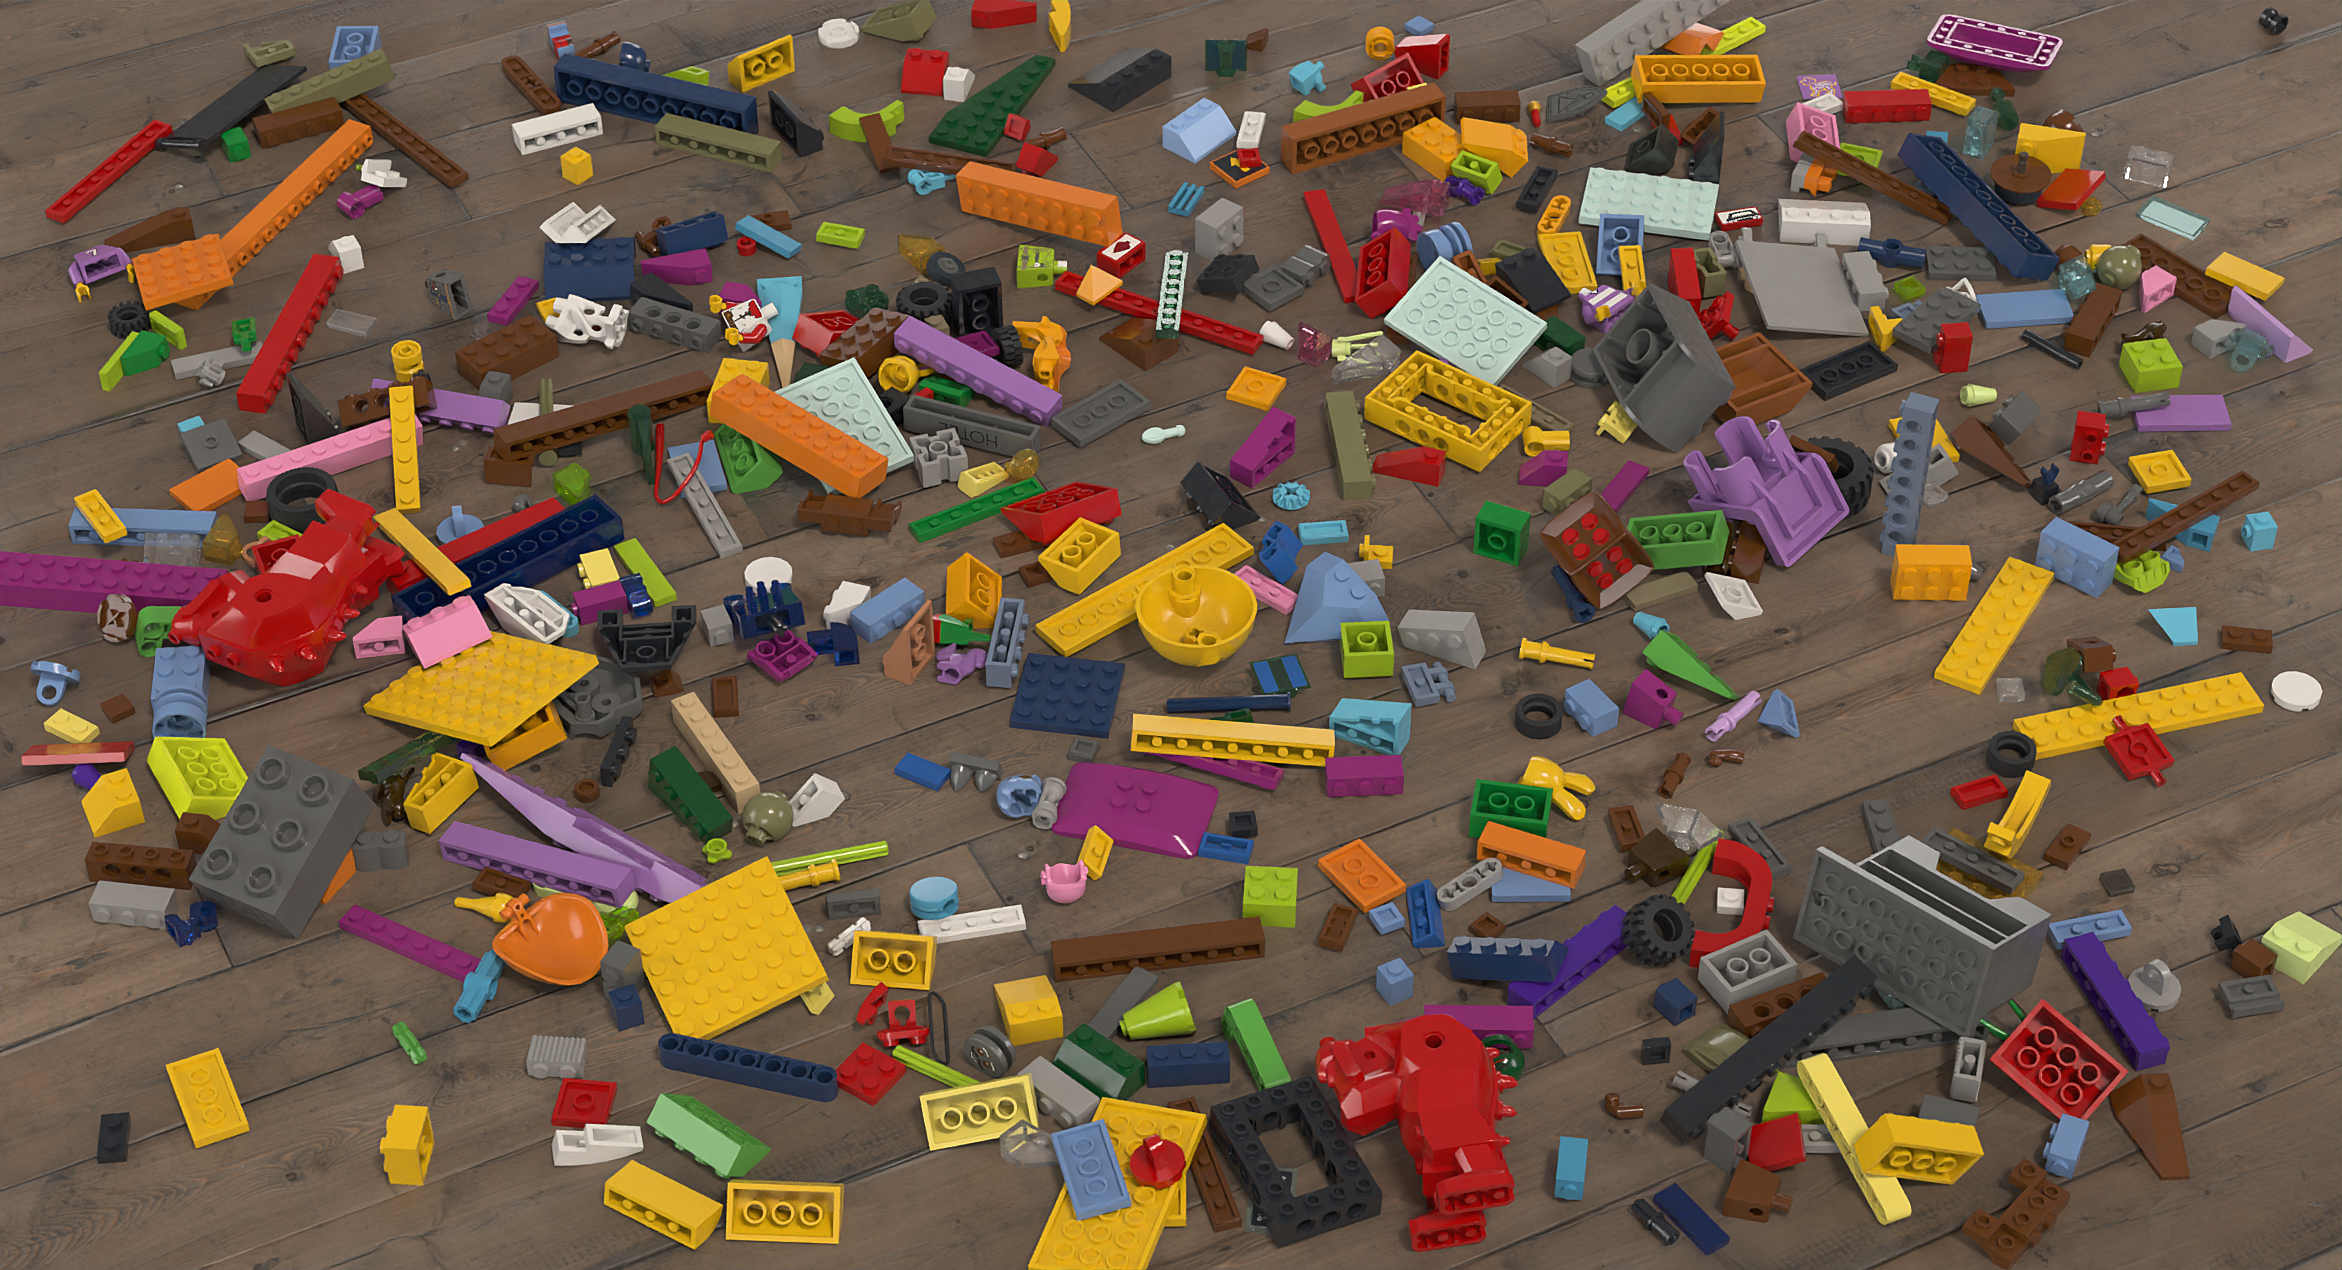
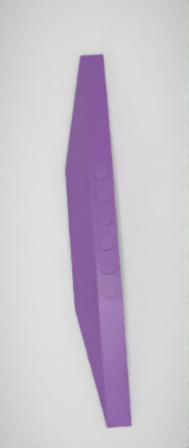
M462 753L460 758L472 764L473 769L545 835L553 838V844L565 849L568 847L573 850L572 853L632 868L636 885L635 890L650 893L652 900L662 904L665 901L672 903L707 886L704 883L706 878L591 813L581 808L574 807L572 809L566 806L568 801L560 797L554 799L544 793V789L538 786L532 787L525 783L524 779L507 773L503 768L477 755Z

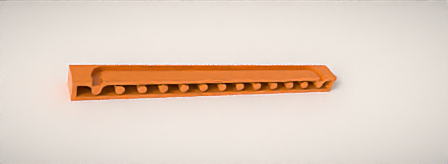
M349 119L221 239L232 277L373 144L371 126ZM220 289L175 302V304L197 311Z

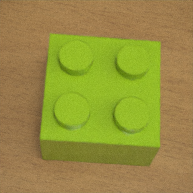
M2166 338L2125 343L2122 346L2119 366L2135 393L2179 387L2183 366Z
M1389 621L1340 623L1339 645L1344 678L1393 676L1394 650Z
M1246 866L1243 918L1260 916L1262 926L1295 928L1298 868Z

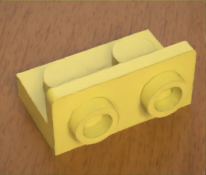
M1615 400L1607 410L1610 414L1605 413L1597 423L1600 428L1595 434L1599 436L1606 430L1623 444L1637 424L1627 414L1621 403Z

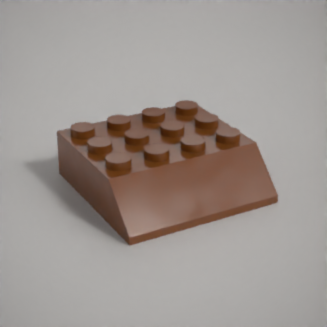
M1760 332L1715 348L1736 386L1728 402L1723 406H1719L1713 412L1723 423L1736 417L1746 416L1750 417L1755 424H1759L1792 411L1812 387L1813 383Z

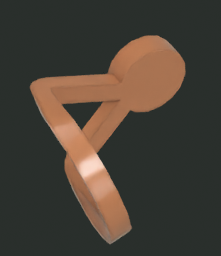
M264 536L259 541L246 544L242 549L243 560L254 568V559L247 555V551L251 546L272 540Z

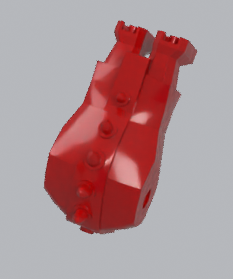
M327 489L315 500L317 514L326 521L324 525L312 521L292 547L264 574L250 578L243 570H238L211 580L188 605L182 606L177 611L171 621V631L167 636L175 644L183 641L197 647L202 646L208 660L259 681L279 687L291 686L324 672L337 643L343 641L347 636L342 632L345 623L349 619L358 617L360 610L379 599L378 587L389 576H400L409 567L406 564L402 565L401 562L405 552L399 546L370 536L380 525L377 522L373 524L372 516L376 513V510L371 505Z
M1446 1014L1421 1015L1390 1024L1365 1027V1037L1356 1042L1352 1039L1335 1040L1333 1037L1321 1039L1319 1042L1320 1048L1315 1056L1316 1074L1319 1083H1327L1329 1088L1334 1089L1340 1105L1341 1123L1345 1128L1364 1136L1397 1118L1402 1143L1414 1158L1416 1174L1422 1176L1423 1195H1426L1428 1209L1434 1208L1427 1213L1408 1220V1232L1412 1250L1420 1253L1479 1243L1486 1239L1485 1226H1487L1482 1209L1506 1206L1515 1200L1513 1188H1515L1514 1179L1508 1170L1502 1152V1147L1509 1145L1510 1138L1500 1136L1499 1133L1495 1132L1497 1121L1517 1115L1512 1106L1503 1105V1100H1500V1094H1503L1505 1089L1516 1087L1518 1081L1512 1076L1503 1075L1500 1071L1496 1070L1493 1059L1500 1055V1051L1494 1047H1485L1482 1041L1473 1034L1472 1029Z

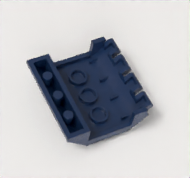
M635 238L591 239L587 243L545 242V300L555 297L568 299L570 294L588 301L631 299L630 283L635 281Z

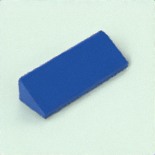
M1429 879L1406 888L1413 946L1415 948L1445 946L1441 911L1437 899V888Z

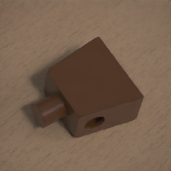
M1740 1159L1724 1198L1722 1215L1766 1223L1769 1221L1773 1209L1789 1214L1793 1197L1779 1193L1781 1178L1778 1175Z

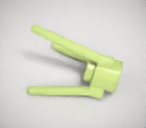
M1378 331L1333 339L1332 357H1337V362H1347L1370 369L1372 367L1371 364L1346 356H1351V349L1380 348V345L1351 344L1349 341L1381 336L1383 332Z

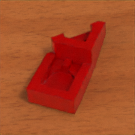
M880 982L861 1005L856 1021L861 1026H864L866 1022L873 1025L876 1021L877 1009L886 1003L889 988L884 983Z

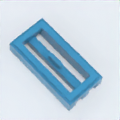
M1184 182L1168 205V212L1189 217L1203 196L1204 187L1200 186L1197 189L1195 184L1189 187L1188 183ZM1195 194L1189 202V198L1191 197V195Z

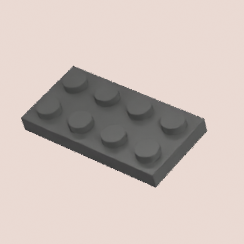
M1942 286L1893 328L1892 336L1931 354L1937 349L1936 334L1940 332L1941 324L1968 322L1980 311L1981 304Z
M1120 379L1051 417V426L1081 448L1151 408V401Z

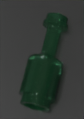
M2000 87L1993 88L1990 92V97L1992 101L1996 102L1993 108L1996 120L2002 129L2011 131L2018 126L2019 116L2013 103L2009 100H2004V90Z

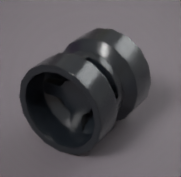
M2272 7L2266 8L2259 17V24L2264 28H2269L2275 35L2281 34L2289 22L2288 17L2278 14V11Z

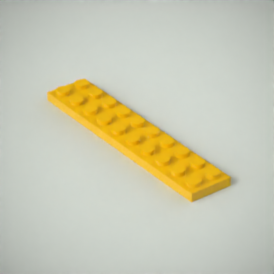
M1222 523L1035 625V632L1063 657H1068L1136 620V599L1142 587L1156 575L1172 568L1187 565H1205L1226 570L1254 555V547L1225 523Z
M2242 672L2018 718L2013 720L2012 727L2015 731L2023 733L2033 740L2037 749L2035 760L2104 746L2103 741L2105 737L2119 731L2112 722V719L2119 715L2122 716L2128 726H2139L2149 723L2156 734H2162L2263 712L2264 704Z

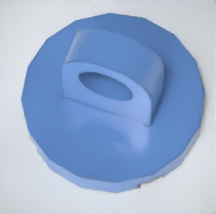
M461 505L452 506L453 516L443 520L437 527L436 535L440 546L483 528L482 521L475 516L462 514Z
M34 661L30 668L31 673L40 676L37 697L46 706L58 705L62 701L67 683L78 684L81 673L76 669H73L71 673L67 671L65 665L48 661H38V663ZM47 688H56V696L53 699L47 700L44 698V691Z

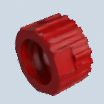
M748 236L737 240L736 245L739 255L746 257L756 253L755 240Z

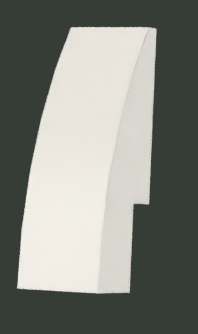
M586 1124L584 1131L556 1130L551 1144L554 1166H574L606 1162L643 1150L640 1126Z

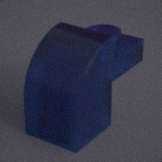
M830 622V629L806 632L807 644L818 655L833 654L835 667L860 664L857 635L850 626L839 622Z

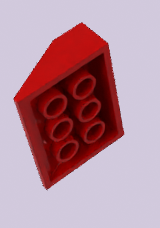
M1079 481L1000 508L1001 513L1033 541L1042 542V545L1052 544L1080 517L1096 524H1108L1114 521L1113 518L1122 516L1117 488Z
M2044 999L2036 1005L1989 1059V1061L2059 1120L2062 1113L2087 1120L2128 1073L2127 1069Z

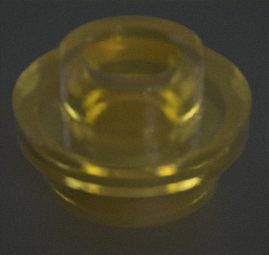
M2088 197L2080 207L2084 215L2094 217L2102 211L2103 204L2095 197Z

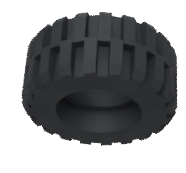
M1822 436L1819 439L1816 437L1810 438L1807 442L1836 456L1839 467L1836 473L1831 472L1849 507V514L1844 517V520L1852 517L1853 514H1858L1866 507L1871 495L1874 466L1871 463V459L1862 448L1855 447L1854 443L1850 441L1845 442L1837 437L1831 439L1829 436Z

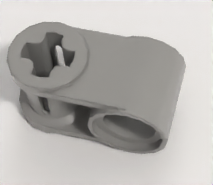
M1723 231L1712 232L1709 237L1708 247H1711L1716 255L1717 263H1721L1723 268H1738V252L1734 248L1729 235Z

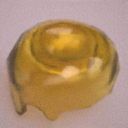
M1024 449L1015 454L1011 461L1005 462L1006 468L1004 470L1012 479L1023 481L1033 477L1038 472L1040 459L1033 449Z

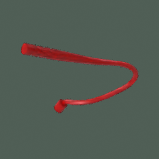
M662 423L656 424L654 497L659 504L664 505L674 500L691 480L701 461L704 442L706 443L714 438L711 430L701 434L697 458L686 479L670 497L662 500L659 497V482L663 465L665 426Z

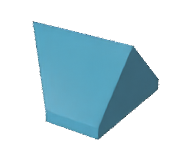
M2196 607L2148 609L2168 634L2173 646L2198 644Z

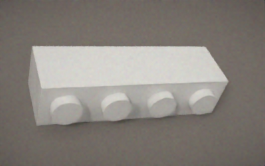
M593 103L512 124L514 142L522 155L603 134L601 116Z

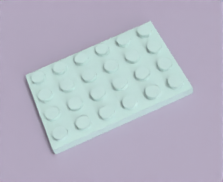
M1590 167L1579 215V223L1599 226L1600 214L1644 215V232L1709 241L1719 184Z
M1441 256L1437 258L1384 318L1386 325L1439 359L1445 358L1453 367L1495 386L1501 382L1547 329V322Z
M851 358L775 391L780 396L889 458L887 473L914 461V454L855 358ZM821 481L828 494L838 495L842 493Z

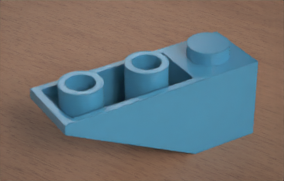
M2149 498L2145 518L2152 521L2178 505ZM2211 515L2177 534L2174 538L2186 546L2210 552L2217 533L2220 516Z

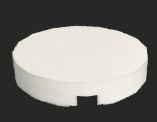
M845 19L826 21L822 24L823 27L818 29L819 41L830 48H846L855 44L859 39V27L852 21L851 23L846 22Z
M775 557L757 559L750 563L744 572L746 586L749 590L763 595V592L775 595L785 591L791 585L793 578L792 567L788 562Z
M2284 672L2277 675L2273 679L2270 690L2271 695L2275 697L2274 701L2278 705L2295 712L2307 708L2308 710L2314 709L2319 704L2322 695L2321 685L2316 679L2301 672Z

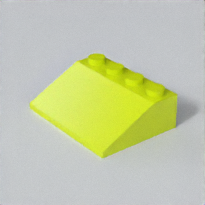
M155 737L146 760L179 819L183 812L206 814L214 820L225 817L248 779L225 738Z

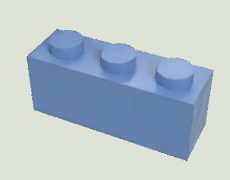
M901 579L850 612L851 630L872 644L914 617L925 603L924 591L908 579Z

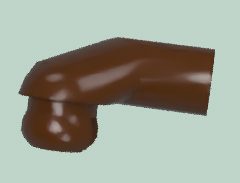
M1730 748L1715 749L1709 753L1708 763L1715 767H1720L1722 760L1742 764L1745 752Z
M1607 1093L1605 1095L1606 1102H1604V1107L1614 1116L1620 1119L1643 1117L1642 1104L1624 1105L1619 1102L1620 1097L1617 1093Z

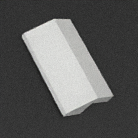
M572 202L546 220L539 228L555 243H587L614 223L615 219L601 205L586 214Z

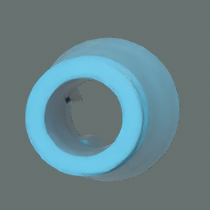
M1638 612L1634 616L1633 623L1651 640L1661 630L1669 632V625L1663 618L1643 612Z

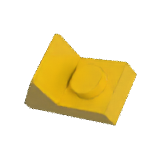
M1879 306L1870 307L1868 326L1878 348L1885 352L1898 339L1892 336L1893 328L1903 319H1887Z

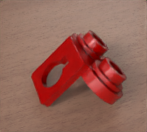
M914 999L889 1001L890 1028L877 1031V1038L883 1041V1046L899 1045V1040L902 1038L910 1039V1044L926 1043V1038L930 1035L929 1026H917ZM899 1006H906L910 1010V1016L906 1020V1025H900V1021L894 1016V1011Z

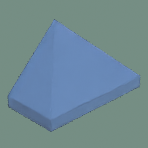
M1774 690L1757 722L1792 737H1799L1800 733L1793 700L1780 690Z

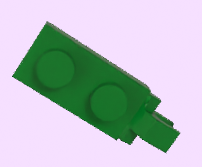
M255 317L232 321L234 343L236 345L241 344L243 352L252 350L251 343L257 339Z

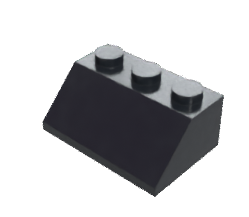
M769 90L770 121L775 131L800 158L823 150L822 141L824 140L822 130L818 129L813 124L812 119L808 118L802 108L798 107L792 100L774 90Z
M1199 461L1180 482L1186 489L1185 494L1193 501H1196V508L1208 516L1207 522L1214 528L1225 523L1233 530L1256 522L1261 518L1226 475Z

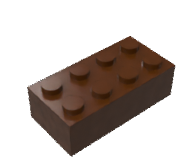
M874 307L819 354L823 370L855 358L868 379L879 369L886 358H891L899 352L895 348L894 333L909 315Z
M530 314L455 351L458 373L477 390H480V385L489 371L510 374L512 381L558 358L559 352L556 335Z

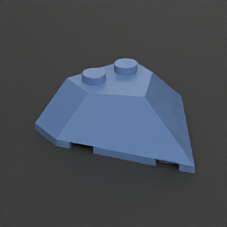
M1324 552L1306 567L1284 645H1293L1295 642L1306 641L1314 643L1340 640V623L1389 621L1376 594L1343 559Z

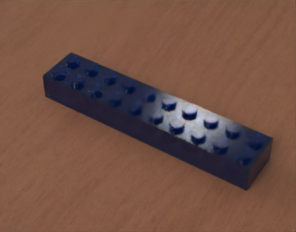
M594 494L454 564L469 578L470 588L453 595H448L429 576L391 595L394 616H402L403 625H405L415 617H423L434 608L447 606L456 598L468 595L473 599L481 613L490 608L484 594L501 584L506 583L511 584V587L530 588L579 563L581 554L607 549L625 540L622 518L598 495Z

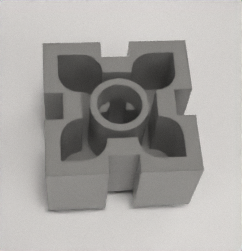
M954 428L937 431L936 436L929 437L928 434L909 438L910 449L914 454V461L912 463L915 470H918V477L923 488L942 484L941 480L948 479L950 482L958 481L960 473L968 470V457L963 446L960 445L959 437Z

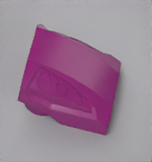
M790 630L785 631L783 637L775 634L774 638H770L769 641L759 642L756 645V649L747 653L748 660L753 661L779 682L792 677L818 657V654L802 638L794 636Z

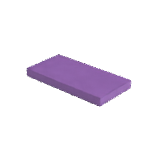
M2169 395L2170 399L2168 401L2170 400V406L2132 412L2138 432L2229 431L2232 425L2223 395Z

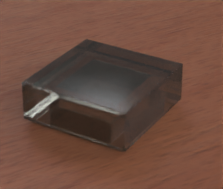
M2125 868L2100 873L2099 880L2110 898L2134 893L2135 885Z

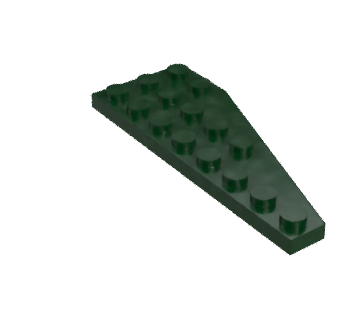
M1036 54L944 115L929 135V143L988 157L1004 136L1003 133L1009 113L1016 115L1021 113L1056 66V60L1045 55Z

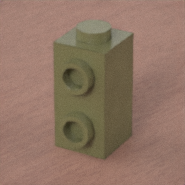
M1573 468L1543 490L1542 507L1548 512L1558 515L1577 499L1592 492L1593 478Z

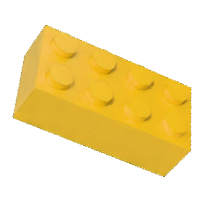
M1884 1113L1853 1144L1863 1173L1953 1185L1984 1155L1974 1126L1921 1119L1913 1116H1900L1892 1113Z

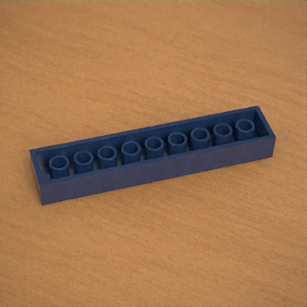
M567 53L553 67L557 97L562 103L579 107L593 103L597 111L657 124L666 113L754 135H757L759 132L757 103L754 96Z
M1909 133L1897 154L1903 160V164L1915 172L1914 175L1926 184V188L1934 192L1938 196V200L1950 208L1949 211L1962 221L1963 226L1969 228L1974 233L1973 236L1986 245L1985 248L1998 258L1999 263L2010 270V274L2018 279L2022 277L2030 278L2034 281L2038 279L2048 280L2060 260L2052 249L1941 137Z

